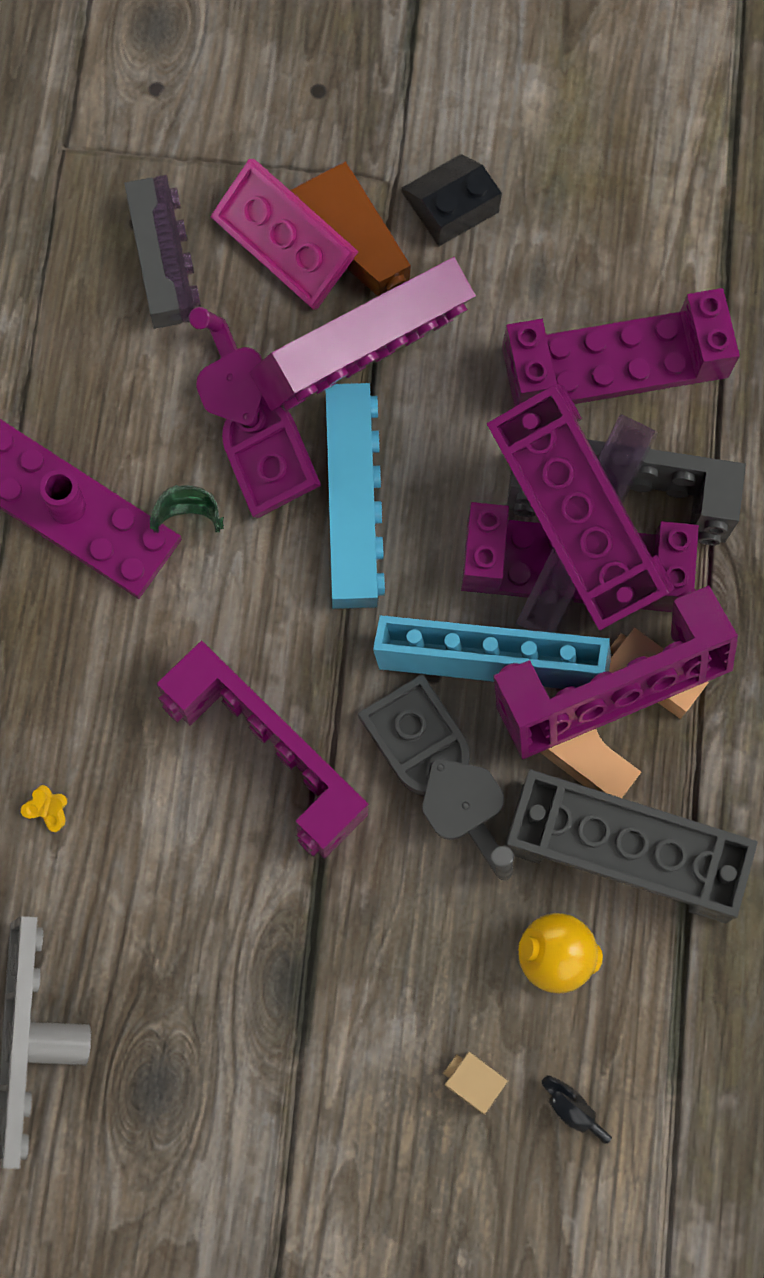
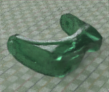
M174 485L164 491L158 498L152 511V517H150V529H153L155 533H159L160 526L168 518L190 513L200 514L209 518L214 523L215 533H220V529H224V517H219L218 504L212 493L197 486Z

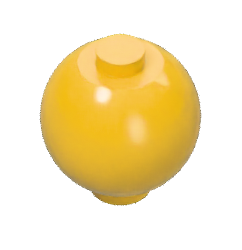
M563 913L547 914L533 921L524 931L518 946L519 963L524 975L533 985L550 993H567L578 989L589 980L592 974H595L600 969L603 961L601 947L596 943L590 929L576 917Z

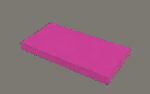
M248 159L210 216L312 309L319 308L358 253L351 244L255 159Z

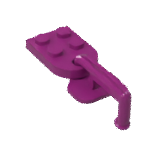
M203 307L194 308L189 314L190 324L196 329L207 328L210 330L221 356L219 360L201 370L196 381L197 391L207 412L226 418L222 432L225 452L252 517L260 518L321 486L292 415L289 411H286L284 406L271 412L249 373L263 360L261 355L249 347L237 349L225 319L207 311Z

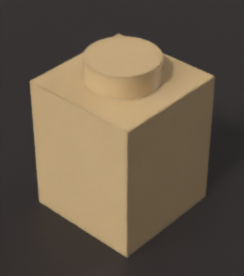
M467 1052L463 1058L456 1054L443 1072L448 1077L444 1086L482 1115L487 1112L508 1082V1080L470 1052Z

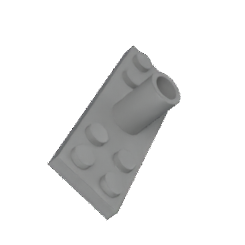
M21 916L10 923L0 1056V1168L20 1169V1160H26L28 1156L29 1136L28 1134H22L23 1118L30 1116L32 1105L31 1092H25L27 1063L87 1065L90 1055L91 1030L89 1024L30 1022L32 993L38 992L40 986V968H34L35 952H41L43 944V928L37 927L38 917Z

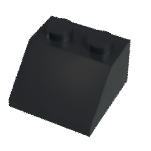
M462 154L401 188L402 193L438 246L445 244L499 213L502 192L485 167Z

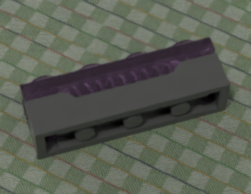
M167 175L125 182L124 185L153 327L157 329L182 324V322L188 323L190 322V312L196 307H201L197 285H189L188 275L194 274L190 252L183 253L181 242L188 240L184 220L176 221L174 210L181 209L177 187L169 188Z

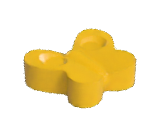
M40 785L33 791V798L22 805L21 814L28 819L42 817L51 832H58L66 822L63 808L67 805V798L63 794H52L47 786Z

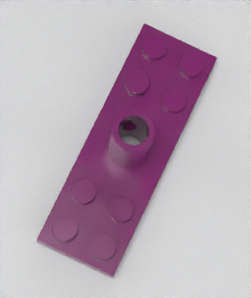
M0 419V509L137 599H140L181 542V535Z

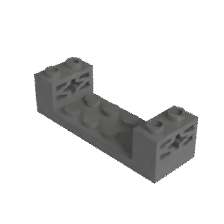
M587 439L612 486L615 484L628 485L631 490L637 492H649L652 489L666 491L667 495L676 498H685L688 495H693L690 524L699 525V543L704 545L725 543L738 524L746 463ZM511 470L506 505L509 506V510H513V513L518 516L534 517L535 512Z
M530 769L524 779L504 846L509 847L515 857L540 864L543 858L689 904L688 912L726 924L738 917L758 841Z

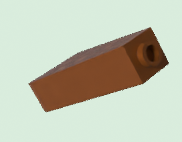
M346 161L290 190L358 251L347 269L377 296L410 280V263Z

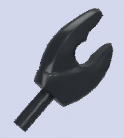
M550 1075L542 1080V1085L551 1095L549 1098L550 1105L564 1123L582 1133L589 1129L605 1144L611 1141L612 1136L595 1122V1111L587 1105L584 1098L576 1090Z

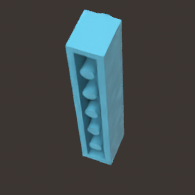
M370 383L335 384L326 390L332 609L377 607L378 596L385 595L384 573H377L376 559H383V537L375 536V524L382 523V502L374 501V488H381L380 466H373L372 454L379 453V430L372 431L371 418H378V396H370Z
M382 615L379 617L373 647L380 670L494 682V675L499 673L503 667L512 663L521 664L530 660L543 687L558 689L567 687L577 688L589 683L596 675L609 671L611 662L609 638Z

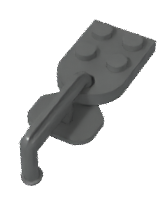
M421 674L358 713L359 719L400 782L410 791L425 796L422 810L434 831L440 837L448 840H455L469 833L495 875L500 880L506 881L510 879L513 874L514 853L509 847H499L484 824L501 811L504 804L503 792L487 769L469 765L470 752L466 738L424 675Z

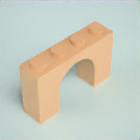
M634 627L628 636L621 633L611 645L610 653L613 656L611 657L609 672L613 673L625 668L632 660L638 657L646 656L649 658L661 653L663 648ZM709 682L700 684L658 703L681 719ZM597 729L540 752L583 786L620 798L625 795L641 773L640 770L610 749L600 738Z

